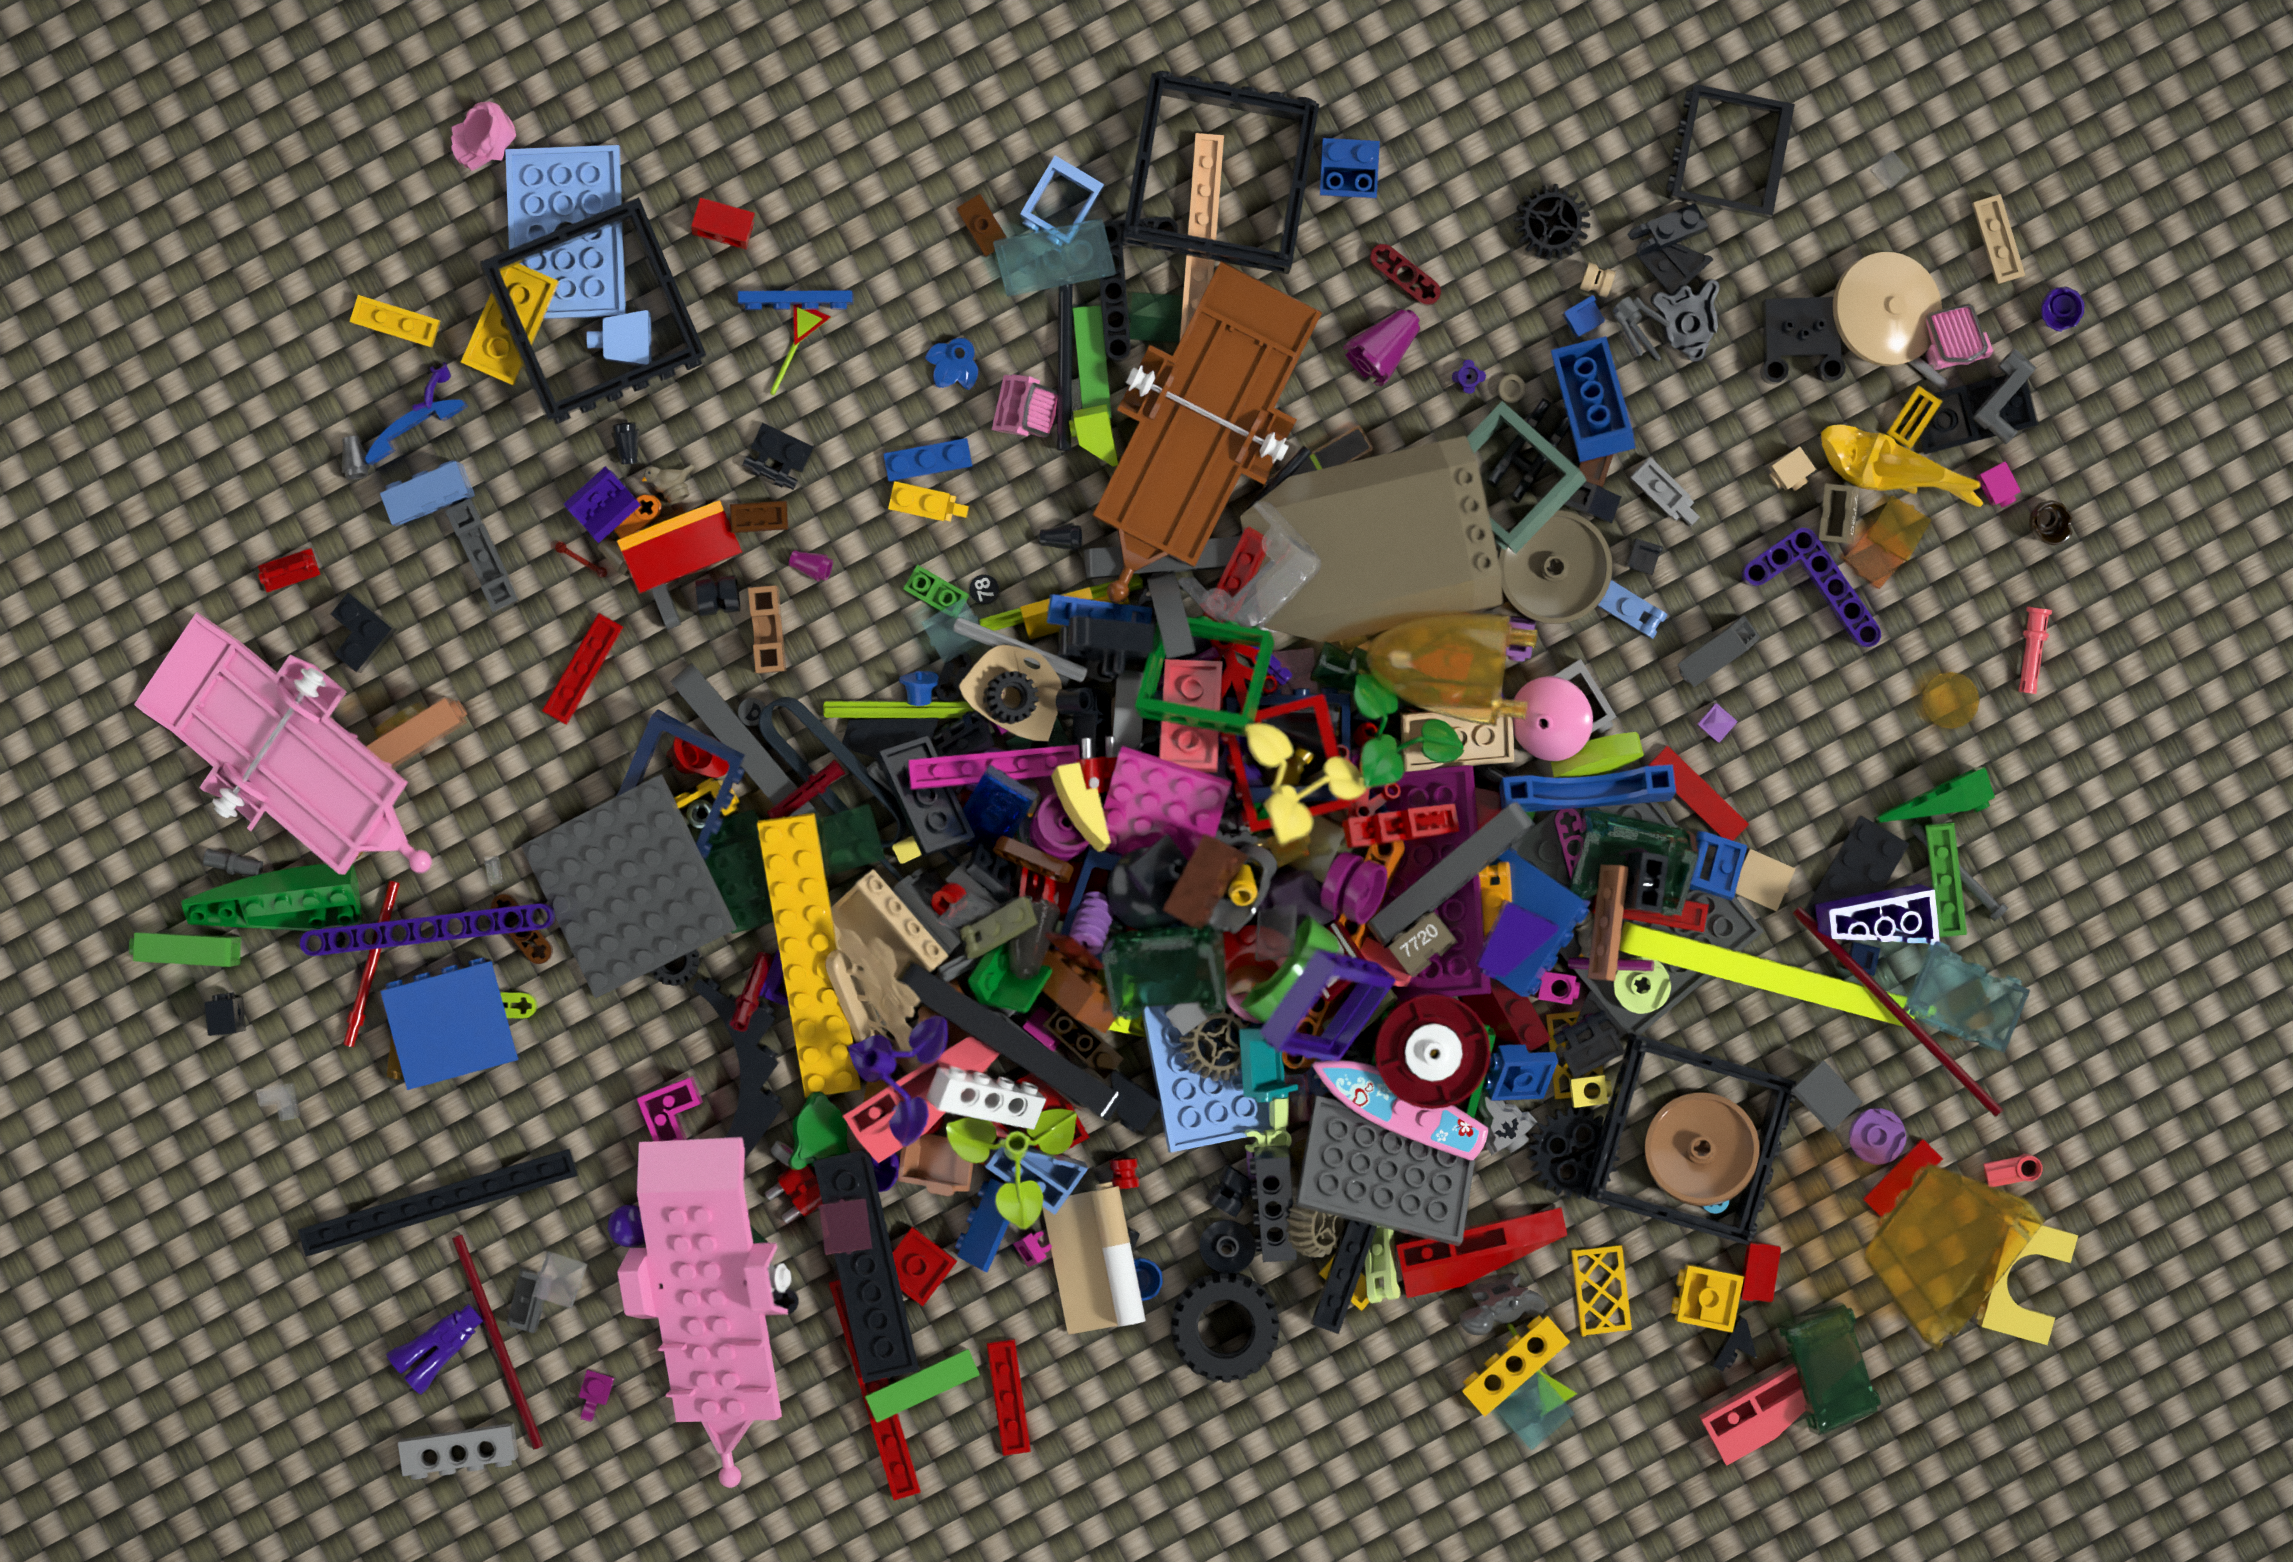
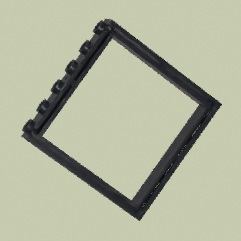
M1168 71L1151 73L1121 243L1289 274L1292 268L1319 104L1307 97H1297V99L1286 98V95L1280 92L1259 93L1256 88L1243 86L1241 89L1232 88L1230 84L1222 81H1214L1211 84L1202 82L1201 78L1195 76H1186L1185 79L1174 77V74ZM1161 96L1301 122L1279 252L1139 226Z
M639 197L480 261V267L547 423L554 421L556 425L571 419L570 413L579 409L582 414L597 408L596 402L607 399L608 403L624 397L622 392L633 388L634 392L650 386V380L657 377L660 378V381L669 379L676 375V369L684 366L686 370L693 369L702 365L701 359L706 357V352ZM631 219L686 349L555 402L500 271Z
M1630 1032L1625 1048L1626 1053H1624L1582 1196L1588 1200L1749 1245V1242L1754 1239L1757 1232V1223H1755L1757 1214L1763 1210L1765 1204V1196H1763L1765 1187L1770 1184L1773 1177V1169L1771 1167L1774 1157L1777 1158L1781 1150L1780 1136L1782 1130H1785L1789 1123V1114L1787 1112L1790 1103H1793L1796 1095L1791 1090L1797 1081ZM1646 1052L1772 1088L1758 1136V1164L1752 1179L1742 1190L1733 1225L1606 1189Z

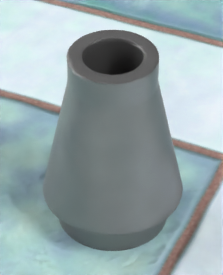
M359 436L343 438L342 473H345V477L348 480L367 477L370 466L365 460L366 456L360 444Z

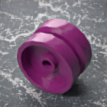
M1057 792L1049 795L1033 814L1029 830L1030 839L1035 849L1063 861H1069L1079 857L1089 846L1090 843L1075 827L1066 813Z
M1347 851L1343 852L1333 862L1325 878L1321 893L1322 907L1334 914L1341 915L1344 913L1347 919L1364 924L1376 912L1384 895L1387 883V870L1385 866L1369 860L1365 862L1363 857Z

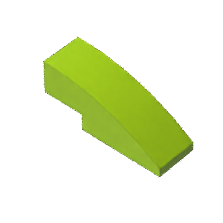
M1630 732L1590 740L1572 757L1550 762L1554 778L1589 777L1611 774L1641 758L1644 754L1639 734L1637 732Z

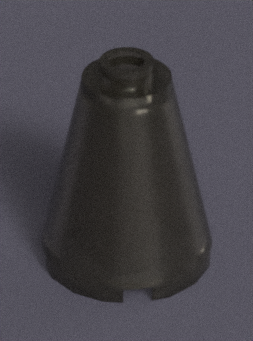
M1024 896L1030 900L1037 924L1009 939L1007 947L1011 972L1019 979L1028 980L1038 975L1060 920V909L1056 904L1041 898V903L1032 902V897ZM1015 897L1008 900L1006 902V906L1021 897Z

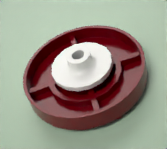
M1426 993L1400 1002L1386 1015L1376 1035L1374 1055L1382 1080L1398 1098L1419 1108L1441 1109L1465 1100L1481 1084L1489 1066L1490 1042L1482 1021L1465 1003L1448 995ZM1436 1048V1054L1430 1056V1051Z

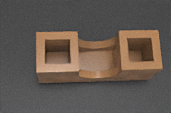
M779 587L748 588L750 616L752 617L754 630L756 674L786 672Z

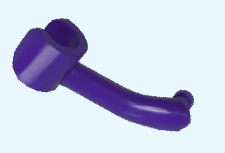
M443 362V366L437 370L433 366L430 367L432 376L424 390L425 402L414 404L412 406L414 411L425 407L428 409L432 407L436 384L444 383L451 377L446 362Z

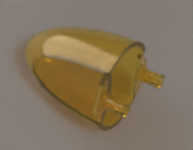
M1462 613L1423 617L1398 624L1378 635L1368 647L1366 660L1369 670L1375 679L1401 699L1439 715L1476 724L1497 726L1500 716L1526 720L1528 701L1502 699L1501 696L1507 647H1510V644L1536 648L1538 630L1512 628L1510 616Z

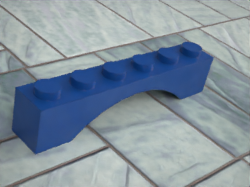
M1672 764L1646 766L1614 774L1590 777L1551 778L1533 775L1503 777L1499 785L1502 811L1512 803L1518 802L1525 812L1671 801L1676 793Z

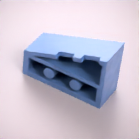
M452 460L439 465L438 469L431 472L426 470L412 476V480L405 483L396 481L386 485V491L381 492L380 495L391 524L399 526L474 497L475 494L464 465Z
M999 1138L995 1144L1000 1143L1001 1140L1006 1141V1139ZM1028 1146L1025 1157L1021 1159L1020 1180L1021 1183L1029 1180L1036 1182L1043 1193V1207L1055 1215L1086 1173L1088 1167L1084 1161L1059 1154H1046L1038 1148ZM1003 1147L997 1150L991 1149L987 1160L984 1161L985 1167L1006 1182L1016 1184L1015 1160H1011L1005 1155Z

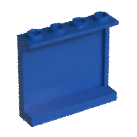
M1510 847L1490 865H1498L1499 862H1509L1512 903L1552 920L1559 926L1557 933L1503 978L1496 975L1495 979L1521 997H1529L1530 994L1534 995L1541 987L1543 981L1540 979L1545 971H1550L1558 960L1556 954L1560 948L1566 947L1573 937L1571 931L1577 923L1580 924L1586 918L1589 912L1587 907L1590 901L1580 898L1516 854L1517 851ZM1499 876L1491 877L1492 885H1500Z
M485 957L468 961V968L458 970V966L453 965L442 968V975L431 977L430 972L413 976L414 982L403 985L402 980L385 984L387 990L380 991L407 1090L519 1060L492 961L486 962Z

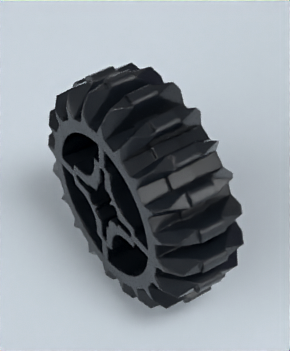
M1546 184L1542 185L1541 195L1537 189L1533 188L1531 194L1534 199L1532 200L1529 196L1525 195L1522 200L1527 207L1518 205L1516 208L1518 212L1523 213V216H1514L1513 220L1514 222L1522 223V226H1517L1514 229L1515 233L1524 232V236H1521L1518 242L1520 244L1526 240L1530 242L1525 251L1530 252L1534 246L1538 249L1535 253V258H1539L1542 251L1546 252V261L1551 260L1552 252H1555L1557 260H1562V250L1569 257L1572 256L1573 250L1570 246L1572 245L1576 249H1580L1582 245L1577 238L1586 240L1588 237L1581 229H1589L1591 225L1588 222H1582V219L1590 216V213L1587 211L1580 213V209L1586 205L1585 201L1576 205L1574 201L1578 198L1579 194L1575 192L1569 198L1566 196L1569 192V187L1567 186L1563 189L1562 194L1558 193V184L1553 185L1552 192L1548 191ZM1556 200V204L1550 212L1540 210L1538 212L1532 209L1542 201ZM1564 204L1573 213L1575 227L1570 226V223L1562 218ZM1558 210L1556 222H1559V226H1554L1546 235L1548 230L1546 225L1548 223H1545V218L1550 219ZM1529 217L1542 227L1540 240L1530 230ZM1554 233L1571 235L1564 243L1558 245L1547 244Z

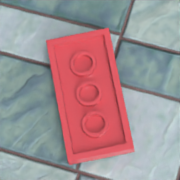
M1165 659L1163 701L1220 711L1222 661ZM1162 721L1160 759L1200 772L1217 773L1219 731Z

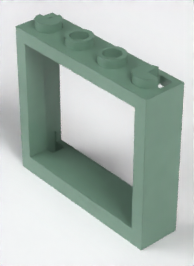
M1501 401L1467 437L1473 453L1505 422L1565 475L1509 534L1489 516L1492 533L1495 535L1494 542L1503 550L1508 547L1516 554L1587 480L1575 465Z

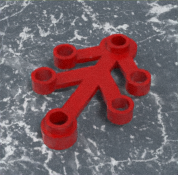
M1210 639L1212 647L1218 652V657L1211 661H1220L1224 655L1227 664L1222 675L1220 710L1224 706L1223 698L1231 683H1233L1242 710L1239 715H1242L1248 695L1243 678L1251 682L1254 670L1238 663L1235 652L1252 659L1253 664L1256 665L1255 658L1259 654L1260 649L1230 642L1227 645H1221L1219 640ZM1268 675L1265 677L1264 683L1271 680L1275 685L1272 689H1266L1263 685L1262 691L1266 694H1273L1278 689V683L1275 677ZM1262 720L1256 721L1254 724H1262Z
M1368 722L1362 723L1355 729L1353 734L1355 742L1360 746L1358 769L1360 773L1362 749L1367 742L1375 739L1374 734L1378 730L1375 725ZM1365 729L1371 733L1372 737L1366 735ZM1339 744L1338 748L1343 754V759L1351 762L1348 758L1350 754L1348 748L1345 745ZM1397 783L1385 785L1381 789V793L1368 801L1369 790L1372 787L1367 788L1362 795L1352 799L1353 807L1348 808L1347 818L1363 817L1359 814V809L1364 811L1366 816L1375 815L1376 809L1387 801L1395 800L1400 795L1401 789ZM1387 788H1391L1394 791V795H1390Z

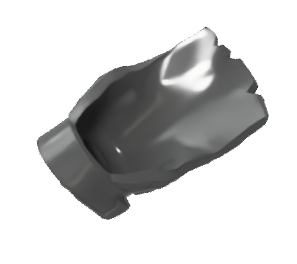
M1246 845L1239 850L1249 856L1243 865H1248L1252 869L1257 896L1248 905H1237L1230 898L1228 887L1213 909V914L1208 921V924L1213 929H1222L1232 933L1237 932L1251 919L1257 907L1263 901L1270 886V879L1274 876L1277 869L1274 856L1265 848L1257 845Z

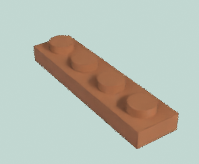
M1615 865L1600 866L1588 970L1589 979L1615 981L1628 867Z

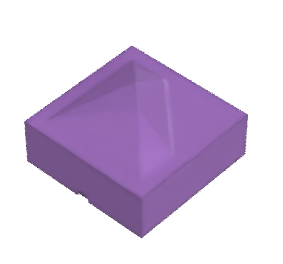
M1715 703L1697 725L1717 743H1720L1738 721Z

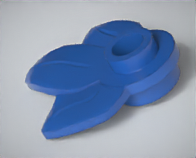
M955 338L949 344L938 343L929 349L925 359L936 365L933 377L938 388L948 387L956 381L967 390L974 386L978 377V367L973 360L975 355L974 346L968 339ZM956 348H962L965 351L964 357L956 355Z

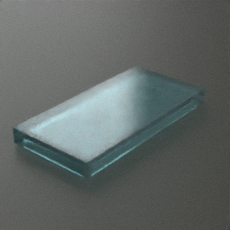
M1102 218L998 239L993 242L1007 297L1112 276L1116 273Z

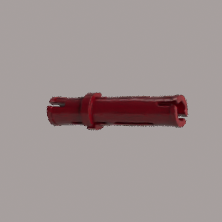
M835 759L832 760L830 764L817 774L812 773L808 776V781L768 810V815L771 819L790 816L817 794L826 792V787L844 775L845 771Z
M756 953L741 995L737 996L736 1010L730 1021V1026L737 1031L744 1032L747 1030L750 1018L758 1008V997L773 962V958L768 953Z

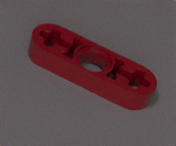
M1380 244L1374 247L1370 255V262L1375 269L1420 304L1429 306L1438 301L1441 289L1435 280L1390 245ZM1386 250L1389 252L1388 259L1395 263L1396 258L1401 261L1395 266L1392 274L1387 271L1391 268L1388 263L1383 262L1381 265L1377 263L1378 256L1376 252L1383 253ZM1402 267H1409L1414 274L1412 281L1408 283L1401 282L1397 277L1398 270ZM1418 276L1424 279L1420 282L1425 288L1430 285L1434 287L1432 293L1435 297L1433 299L1431 297H1427L1426 300L1421 297L1423 291L1416 287L1414 292L1410 289L1416 283Z

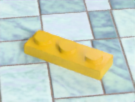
M360 295L357 296L350 322L430 348H433L441 322L440 320Z

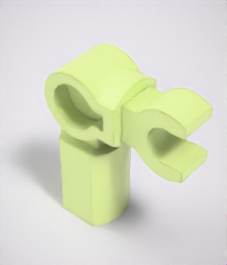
M1288 1097L1272 1098V1101L1269 1102L1271 1130H1264V1133H1259L1255 1129L1245 1130L1247 1137H1256L1254 1144L1245 1145L1247 1151L1254 1152V1147L1288 1145L1289 1148L1292 1139L1286 1131V1126H1289Z

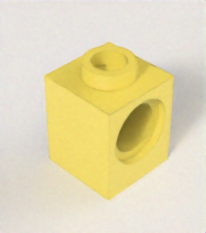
M1604 1074L1580 1076L1575 1079L1574 1077L1569 1078L1572 1106L1574 1108L1608 1104V1097L1612 1096V1086L1610 1080H1605ZM1588 1083H1596L1599 1087V1093L1594 1098H1587L1584 1095V1087Z

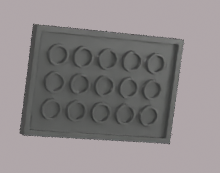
M1316 1096L1313 1100L1295 1206L1459 1246L1463 1240L1475 1159L1472 1161L1411 1140L1363 1118L1341 1101Z

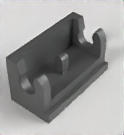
M520 1268L506 1322L507 1326L530 1333H535L538 1330L551 1275Z

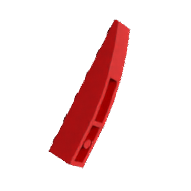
M1562 1207L1465 1227L1462 1244L1459 1246L1424 1237L1395 1242L1406 1297L1410 1298L1462 1287L1567 1236Z

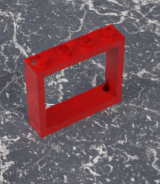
M1321 694L1256 712L1254 722L1314 706L1327 760L1335 757L1341 758L1325 695ZM1220 732L1223 744H1229L1231 755L1227 756L1230 771H1236L1238 783H1234L1237 799H1243L1245 811H1241L1245 828L1250 827L1251 832L1273 828L1271 818L1258 821L1237 735ZM1337 797V801L1307 808V811L1311 817L1353 807L1352 799Z

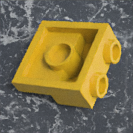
M1685 1264V1269H1679L1676 1285L1681 1286L1679 1297H1673L1671 1313L1675 1314V1320L1678 1322L1733 1332L1744 1276Z

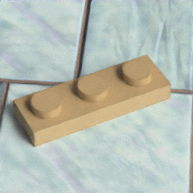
M2001 194L1973 202V210L1996 285L2026 276Z

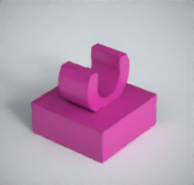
M1042 1231L1033 1235L1032 1233L1013 1243L1028 1267L1047 1257L1045 1253L1052 1248L1051 1244L1043 1248L1039 1246L1037 1241L1039 1237L1044 1235Z

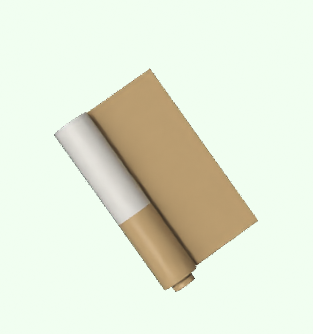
M1112 1182L1097 1184L1095 1191L1069 1195L1055 1215L1043 1207L1068 1335L1146 1321L1119 1186L1113 1187Z

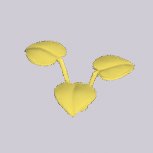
M1251 724L1244 728L1248 736L1250 749L1257 760L1267 766H1277L1280 764L1275 784L1271 787L1274 793L1265 802V808L1271 816L1280 844L1304 836L1309 832L1312 827L1311 816L1307 809L1297 802L1322 784L1329 783L1331 792L1343 799L1357 798L1366 791L1367 788L1364 786L1362 774L1351 762L1339 757L1331 758L1325 763L1324 772L1327 777L1321 778L1298 794L1291 786H1280L1286 767L1284 759L1292 755V747L1289 740L1282 732L1269 725Z

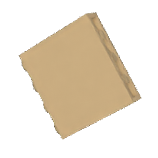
M874 869L831 907L838 950H842L838 944L839 937L841 936L840 929L854 931L866 946H869V942L874 937L878 938L883 944L888 945L893 952L897 965L894 974L895 979L908 960L930 973L948 957L947 953ZM861 966L857 967L859 971H863Z

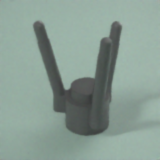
M1630 296L1626 297L1614 307V317L1621 324L1639 356L1643 352L1630 326L1655 360L1660 361V355L1636 323L1642 318L1641 310L1666 327L1670 326V322L1647 307L1639 297L1634 301Z

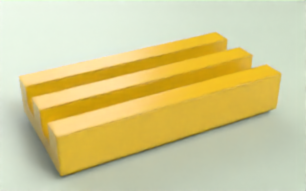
M1918 385L1887 431V434L1911 449L1943 401ZM1921 394L1924 396L1923 400L1899 435L1896 433V430ZM1928 402H1933L1910 439H1905Z

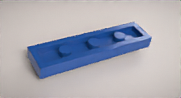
M738 291V303L745 305V310H762V305H773L774 310H790V305H802L803 310H818L819 305H830L832 310H845L847 305H854L852 291Z

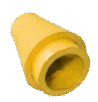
M1248 865L1241 867L1228 890L1232 901L1241 906L1250 904L1257 896L1252 869Z

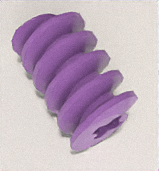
M1088 892L1082 896L1067 941L1069 947L1074 951L1091 955L1102 952L1103 943H1105L1112 921L1111 918L1114 915L1109 900L1105 895L1100 892Z

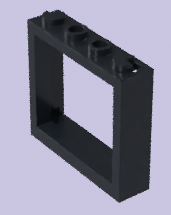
M1694 84L1691 91L1686 90L1683 107L1688 109L1686 119L1681 118L1677 135L1682 136L1680 147L1675 146L1672 163L1676 164L1674 175H1669L1666 191H1671L1670 199L1770 219L1774 212L1795 104ZM1699 98L1779 114L1761 206L1681 191Z

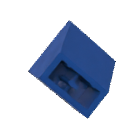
M1323 138L1320 196L1377 199L1380 141Z

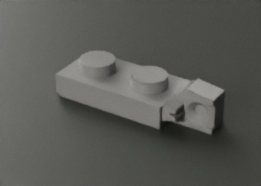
M1651 457L1629 477L1675 521L1681 517L1692 526L1700 518L1690 508L1694 503L1690 495Z

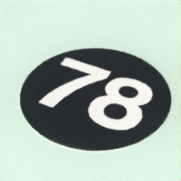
M982 574L976 576L971 581L969 592L977 603L988 604L998 596L999 586L992 576Z

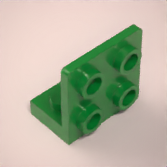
M1006 942L984 955L968 982L980 1004L1026 1013L1050 977L1052 969L1047 965L1014 959Z

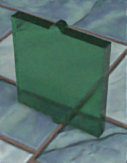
M1132 293L1131 313L1128 314V318L1131 319L1130 340L1179 343L1182 296Z

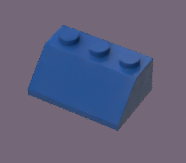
M993 1176L990 1182L983 1181L977 1195L982 1198L978 1208L972 1207L966 1222L971 1224L967 1234L961 1232L955 1246L956 1249L960 1250L957 1257L984 1272H988L1009 1224V1221L1004 1219L998 1212L995 1201L997 1192L1007 1182Z

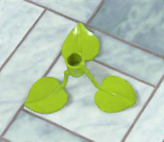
M1052 1109L1041 1112L1035 1129L1026 1128L1027 1134L1034 1140H1030L1028 1136L1021 1132H1013L1007 1136L1006 1141L1001 1140L1000 1143L993 1144L997 1136L994 1125L989 1120L975 1117H966L947 1123L946 1133L954 1152L967 1162L982 1163L987 1160L990 1149L997 1150L1002 1147L1004 1148L1005 1155L1009 1159L1015 1160L1016 1184L1007 1183L999 1189L996 1194V1207L1004 1219L1020 1229H1027L1037 1220L1041 1213L1043 1193L1039 1185L1034 1181L1029 1180L1021 1183V1159L1025 1157L1028 1145L1035 1146L1038 1144L1042 1152L1050 1155H1058L1065 1152L1072 1144L1077 1114L1074 1111L1065 1109Z

